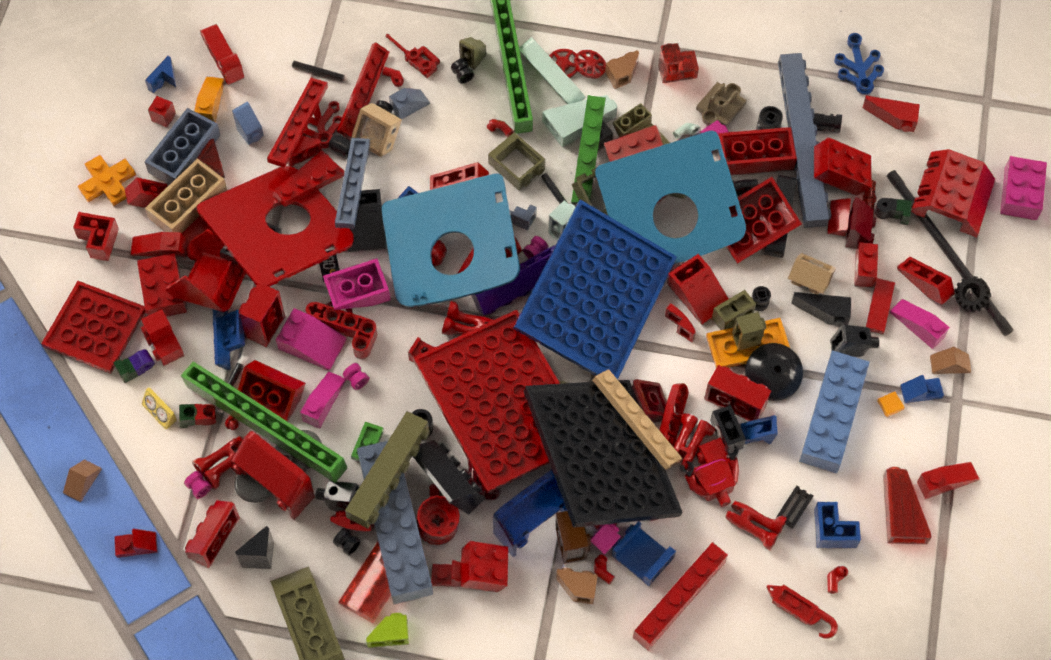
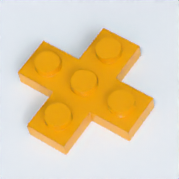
M98 155L84 164L92 178L77 187L87 202L105 194L114 207L127 199L121 183L132 178L136 173L126 158L109 167L102 156Z

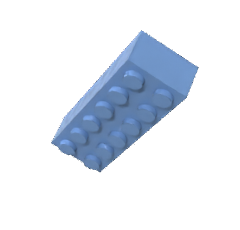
M832 350L799 462L834 473L838 472L870 361Z

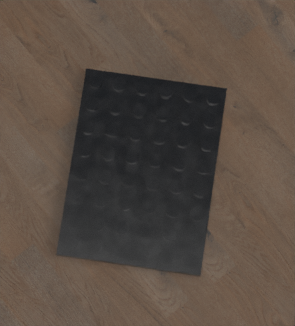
M618 380L639 405L630 380ZM594 382L525 386L523 392L573 528L674 518L682 515L683 511L666 470Z

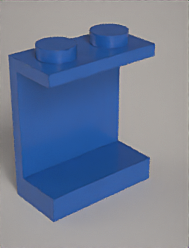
M638 521L635 525L631 524L626 529V535L623 539L619 538L612 546V557L647 586H650L675 558L676 550L671 546L665 549L641 529L642 523Z

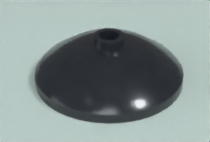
M769 343L758 347L749 356L745 366V376L751 381L763 384L771 390L770 401H780L793 395L800 387L803 379V366L798 355L792 349L782 344ZM774 367H779L780 372L776 373Z

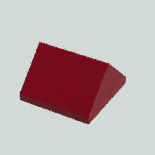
M635 379L632 387L641 409L653 423L662 421L667 401L660 383Z

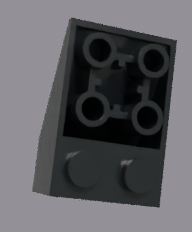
M380 189L361 191L355 228L350 229L353 233V244L348 249V252L385 249Z

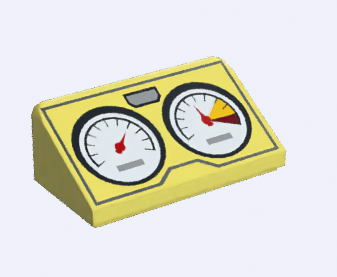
M148 387L141 404L164 429H168L177 421L176 416L160 397Z

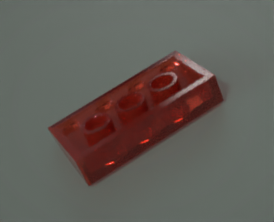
M378 541L338 602V604L371 623H374L391 596Z

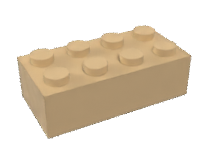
M196 159L145 208L149 220L165 232H184L200 216L197 212V205L227 191L225 179L199 159Z

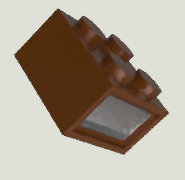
M567 511L556 513L555 529L563 564L587 560L591 539L589 533L586 534V528H573Z

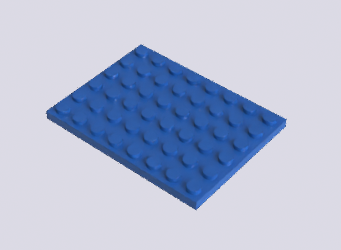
M580 199L513 329L594 376L609 369L618 380L677 256Z

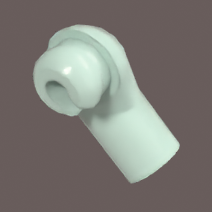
M685 123L675 130L673 135L676 139L684 135L694 136L700 133L701 128L696 124Z

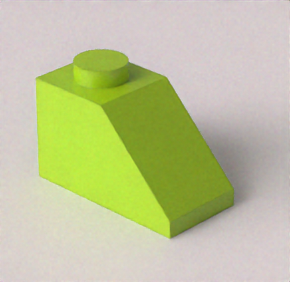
M392 613L390 616H386L366 638L367 647L408 645L407 615Z

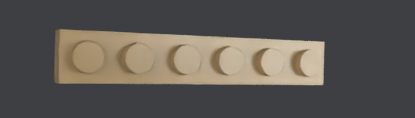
M609 369L594 377L592 381L665 470L682 460L677 451L649 417L645 415L644 411Z

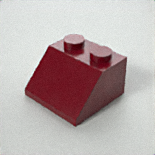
M859 197L854 198L850 210L845 242L846 248L857 249L859 242L871 244L874 242L875 234L872 233V228H875L876 217H873L874 209Z

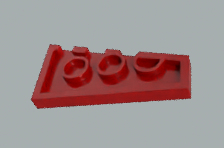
M321 150L273 191V196L286 207L344 177V170Z

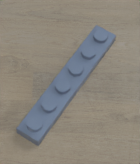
M351 139L335 219V228H355L370 149V139Z

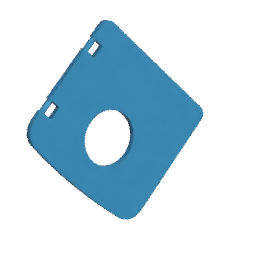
M715 131L697 134L599 165L596 168L595 174L608 216L677 256L674 264L687 261L697 254L702 256L738 242L745 235V220L719 136ZM718 149L721 160L715 162L711 151ZM671 193L686 195L695 203L698 211V220L695 228L688 235L681 238H670L658 231L653 221V210L656 203L663 196ZM735 205L738 216L732 218L729 207Z
M495 173L387 201L382 205V216L394 292L397 301L401 305L416 307L459 299L506 285L518 277L520 264L517 256L505 181L500 174ZM496 194H502L503 202L497 203ZM449 233L466 235L474 247V256L470 265L464 271L455 275H445L438 272L433 266L431 259L435 243L442 236ZM511 248L513 257L507 258L505 249Z

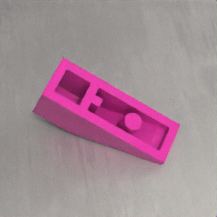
M904 299L899 301L890 310V313L932 349L945 338L950 328L936 315Z
M328 372L304 404L300 412L302 422L320 429L346 379Z

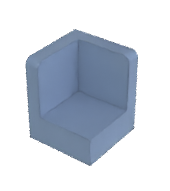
M530 204L528 209L525 210L517 206L514 211H510L512 224L529 230L537 216V207Z

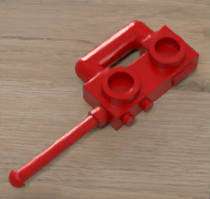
M390 34L385 35L386 38L404 52L405 61L409 62L423 76L428 78L437 71L440 59L425 46H421L419 49L414 47L408 51L394 40ZM424 54L430 61L424 60L422 55Z

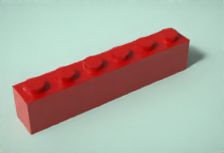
M712 542L634 630L633 639L649 651L726 563L728 554Z

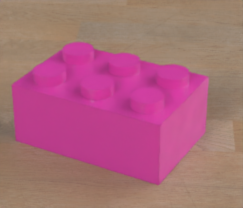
M1014 156L1009 157L1004 170L1000 214L1038 220L1043 210L1047 162Z

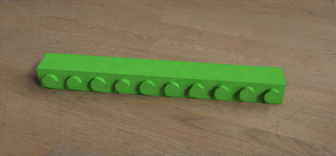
M490 0L514 132L516 134L533 132V118L510 0Z
M194 361L181 374L186 387L332 482L336 483L348 469L342 456Z

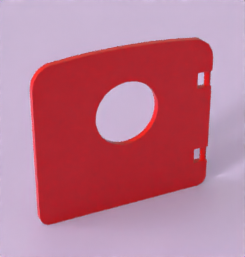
M291 166L276 168L197 205V212L255 285L260 282L271 287L287 277L296 275L329 259V257L337 253L346 251L353 244V233L349 228H335L337 211L319 190L292 203L304 208L310 215V223L303 231L287 235L277 233L269 228L266 223L267 214L273 208L282 205L273 196V191L298 171V169ZM331 247L335 249L328 253L325 251L326 249H329ZM280 271L284 272V274L278 277L274 275Z

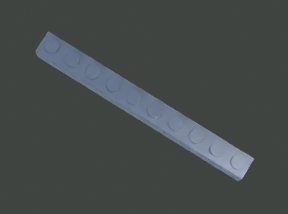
M802 53L780 54L778 69L787 125L792 130L797 157L794 169L797 178L804 228L824 227L831 219L830 208L827 209L828 193L824 191L825 183L814 178V146L819 144V141H816L817 126L813 124L814 109L810 106L812 96L807 88L809 86L808 75L805 76L806 60L802 58Z

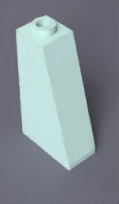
M603 95L599 97H606L603 121L607 123L616 118L618 107L613 99L611 100L608 95ZM587 100L543 111L542 122L561 147L581 137Z

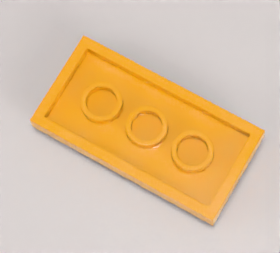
M781 318L765 321L766 329L764 330V337H762L760 345L738 351L732 336L733 328L707 333L706 338L715 368L718 365L728 368L744 365L752 352L765 344L778 343L790 348Z

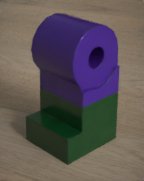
M146 349L140 350L122 361L119 359L113 362L124 383L144 374L155 365L154 360Z

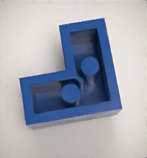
M817 502L814 509L816 548H857L861 541L859 521H839L838 502Z

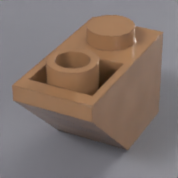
M638 50L628 52L624 56L611 59L606 63L605 74L614 89L631 83L639 61Z
M571 568L557 569L556 580L573 602L594 604L598 575H594L591 571L574 572Z

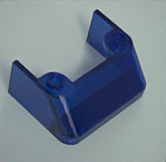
M552 469L501 506L493 514V534L503 546H508V552L512 557L516 556V548L521 549L528 543L529 533L558 511H567Z

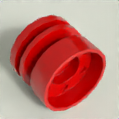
M432 496L422 502L418 509L416 522L421 539L430 545L437 546L451 541L459 525L460 513L458 508L450 504L444 496ZM438 520L440 526H436V523L434 522Z

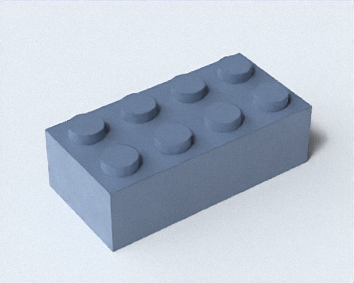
M187 108L145 160L148 173L170 185L196 159L201 161L221 136L218 124Z

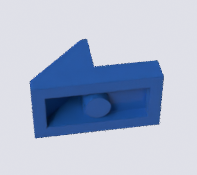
M167 56L146 78L145 82L150 92L155 93L157 89L163 86L165 81L176 87L174 67L170 56Z
M920 375L900 385L904 403L941 399L944 396L939 378L925 380L924 375Z
M776 415L740 424L746 439L745 444L760 440L771 444L778 435Z

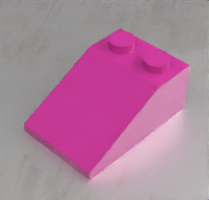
M377 258L323 276L334 310L375 306L391 300L390 292Z
M293 308L276 338L279 350L328 371L331 370L347 341L345 336L315 317Z

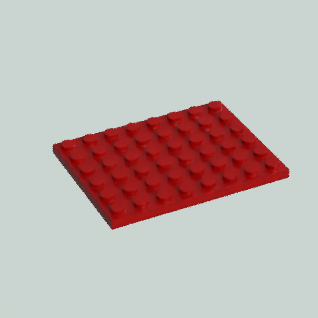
M517 309L413 357L416 367L487 494L549 464L523 390L525 386L560 383L537 343L513 329L520 315Z

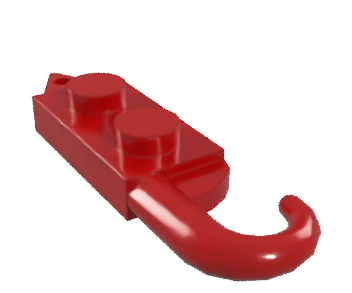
M784 584L782 586H766L773 600L772 603L804 624L815 625L820 619L831 626V631L828 634L819 633V637L829 639L836 635L838 631L836 620L818 608L819 606Z

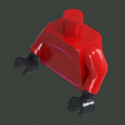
M734 445L733 453H729L728 446L725 447V452L729 455L728 459L727 456L695 468L693 463L687 461V470H685L684 465L679 466L680 471L686 473L685 478L692 492L700 497H704L707 501L717 498L721 507L731 503L728 494L733 492L739 475L738 458L735 457L739 453V449L736 445Z

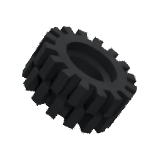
M968 276V279H961L962 282L957 283L958 287L955 288L956 294H954L959 306L967 312H975L976 310L979 312L982 311L981 308L983 307L985 309L987 307L986 304L990 303L989 298L991 297L990 288L987 283L977 276H974V278ZM969 288L979 289L980 296L977 300L969 301L966 299L965 294Z

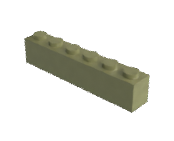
M406 411L346 508L345 512L348 519L367 529L371 523L374 524L379 517L378 512L381 507H385L388 503V495L391 490L397 488L400 481L399 477L402 473H406L410 465V459L412 456L415 457L417 455L421 441H425L429 435L430 430L427 420Z

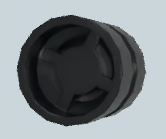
M774 106L764 107L759 113L756 130L781 128L783 120L781 110Z

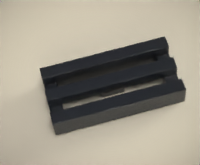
M796 485L776 518L783 516L797 493L800 494L786 516L787 521L785 525L792 529L814 497L811 493L809 495L806 490H801L798 485ZM803 497L807 500L791 523L789 519Z

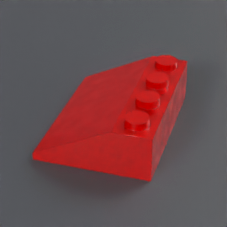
M773 177L737 197L745 220L746 231L741 240L726 246V248L738 264L802 225ZM735 205L730 206L731 217L738 216Z

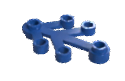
M851 33L848 36L847 45L852 49L855 63L846 58L842 53L836 54L834 62L836 65H845L858 74L859 78L850 74L846 68L839 70L838 78L840 80L847 79L856 85V90L860 94L868 95L874 89L873 82L875 79L883 75L884 67L879 64L875 65L868 77H866L865 72L874 62L879 61L881 53L878 50H872L869 57L863 63L859 48L862 36L858 33Z

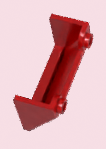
M206 229L192 239L187 246L188 258L196 261L189 276L185 275L176 282L170 283L165 291L175 299L226 312L230 309L246 272L240 265L220 257V251L224 245L210 229Z

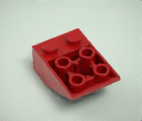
M699 254L668 273L667 285L701 325L712 319L715 307L729 299L712 269Z

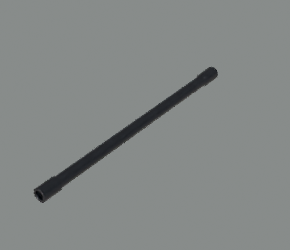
M896 170L889 172L886 177L904 200L912 201V209L915 197L906 187L905 182ZM927 213L924 218L916 215L961 277L964 279H968V276L974 278ZM974 287L970 288L975 296L979 298L980 290ZM990 300V303L986 304V311L1004 336L1011 334L1014 329Z

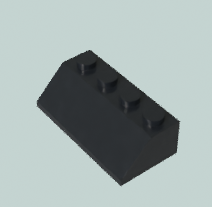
M431 440L419 445L420 449L413 458L450 504L469 515L486 499L481 493L482 487L477 482L471 481L472 475L465 468L462 469L460 467L461 462L454 455L451 456L449 454L451 450L445 443L439 444L437 441Z

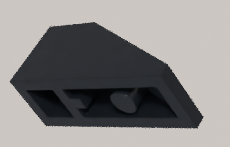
M794 292L791 304L823 322L836 327H840L842 324H849L851 318V297Z

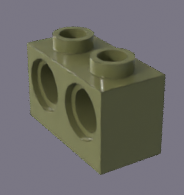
M743 290L715 307L712 320L720 330L732 328L736 317L754 313L756 303L746 290Z

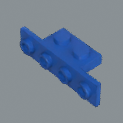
M213 309L215 365L228 371L231 370L230 352L245 346L244 328L239 315V309L228 313V310L221 312Z

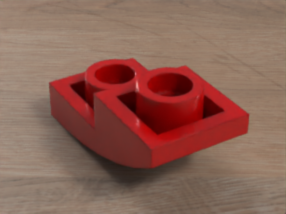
M345 510L336 511V514L330 517V521L334 524L351 530L372 531L375 528L372 523L367 529L348 519Z

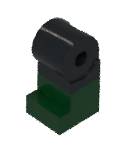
M881 198L877 202L875 215L880 219H900V224L908 225L912 201Z

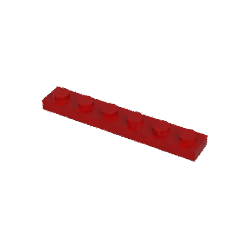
M377 42L371 45L337 129L338 133L349 140L352 138L360 109L369 104L390 52Z
M310 78L267 157L268 163L285 168L328 88V82Z

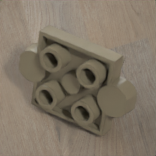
M717 82L696 106V110L702 113L704 124L709 126L718 120L727 127L747 102V100L739 96L741 93L740 86L730 83L725 87V83L720 84Z

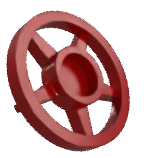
M558 49L549 55L551 59L555 56L557 59L556 64L564 73L570 67H575L574 63L569 60L571 55L576 56L573 50ZM559 53H568L566 56L562 57L558 55ZM575 68V70L570 74H567V76L569 78L573 77L578 72L577 69Z

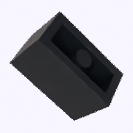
M731 405L712 411L711 424L716 429L717 438L721 437L725 447H729V453L734 452V445L739 450L743 449L746 439Z

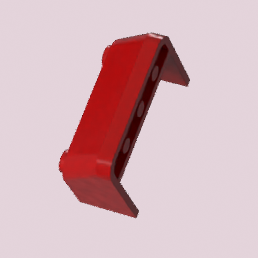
M249 431L231 461L232 470L237 475L248 474L271 492L276 497L277 506L283 511L288 510L291 518L295 520L315 498L310 477L259 435Z

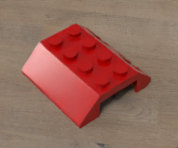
M950 149L931 152L926 165L928 168L924 170L917 191L920 197L915 198L911 209L912 213L924 218L927 211L930 210L962 222L960 232L977 238L995 177L986 164L980 160Z

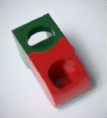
M180 404V429L193 425L208 426L215 424L216 407L212 404Z

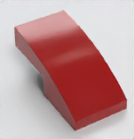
M670 303L666 308L665 317L678 325L676 333L693 342L696 331L692 323L682 311Z

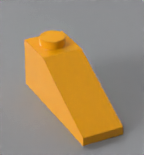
M206 77L197 96L194 111L216 123L225 80L224 78Z

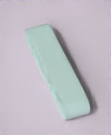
M532 37L519 47L522 55L567 104L580 102L586 98L581 90Z

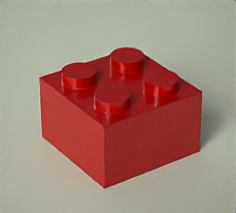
M470 541L462 547L460 587L500 592L508 586V546Z

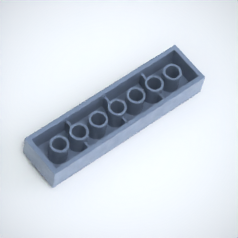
M388 441L357 448L364 479ZM404 473L399 477L400 481L397 488L391 490L388 495V503L385 507H381L378 512L379 517L374 523L393 605L433 595L432 583Z

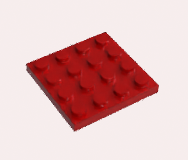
M77 281L41 345L46 349L111 374L115 368L113 362L119 360L146 312L145 306Z

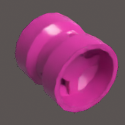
M534 236L531 239L530 245H526L522 251L530 259L548 249L549 246L544 239Z
M358 363L351 364L343 372V377L351 382L354 390L364 387L370 379L365 372L361 371Z
M200 471L191 473L184 481V485L192 490V494L196 499L207 495L212 488V485L203 479Z

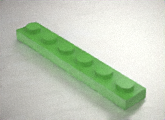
M587 96L575 178L584 173L586 176L591 175V170L596 167L606 97ZM594 178L582 184L589 201L591 200ZM573 189L571 203L577 204L579 199Z

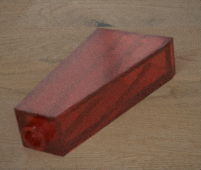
M900 467L886 469L883 475L887 543L928 544L932 538L931 532L907 469H901Z

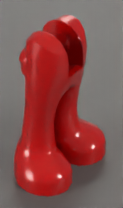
M451 301L443 324L442 334L451 335L456 333L463 335L493 321V319L460 311L457 302ZM457 322L471 324V325H474L475 327L462 325V324L457 323Z
M683 413L680 418L683 426L673 448L683 459L681 465H684L685 470H687V461L692 463L702 440L706 436H713L716 429L707 421L700 420L689 446L685 447L690 434L698 423V418L694 415Z
M242 436L233 438L209 456L196 458L192 461L196 471H200L204 475L205 480L212 485L213 490L220 486L221 475L232 467L231 461L235 455L234 451L239 448L244 438ZM224 457H228L226 460H224V461L221 462L220 464H218V465H216L215 467L209 469V468L212 467L214 464H216L219 460L223 459Z
M734 501L731 507L740 513L741 516L727 511L725 518L731 524L761 540L764 547L770 551L781 534L787 517L779 516L776 519H771L744 503ZM750 521H755L756 523L762 525L771 532L759 528Z

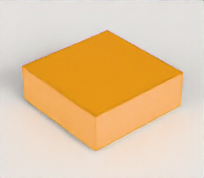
M895 391L877 400L886 417L898 413L905 408Z

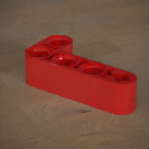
M214 24L200 30L202 39L227 85L245 78L237 54H233L218 25Z
M310 302L306 306L307 314L315 317L338 333L353 338L352 347L355 357L365 359L370 355L378 335L376 323L373 320L341 309L334 310V307L319 302ZM330 318H337L334 321H329ZM349 323L354 324L352 327L346 326ZM366 329L372 330L369 333L364 332ZM360 345L366 346V347L363 348V349H358V348H357V347L360 346Z

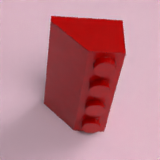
M791 127L718 133L730 175L794 170L797 157Z

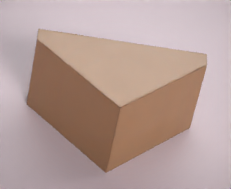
M956 347L930 355L932 374L971 373L969 354Z
M85 459L71 467L63 494L81 502L102 468Z

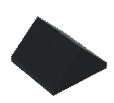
M264 527L235 551L242 568H272L274 540L269 527Z

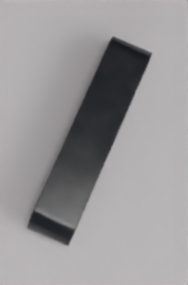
M778 175L777 185L792 207L797 178ZM788 233L767 245L764 255L783 258Z

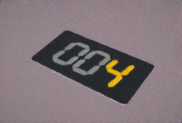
M336 254L319 263L322 279L324 275L340 270Z

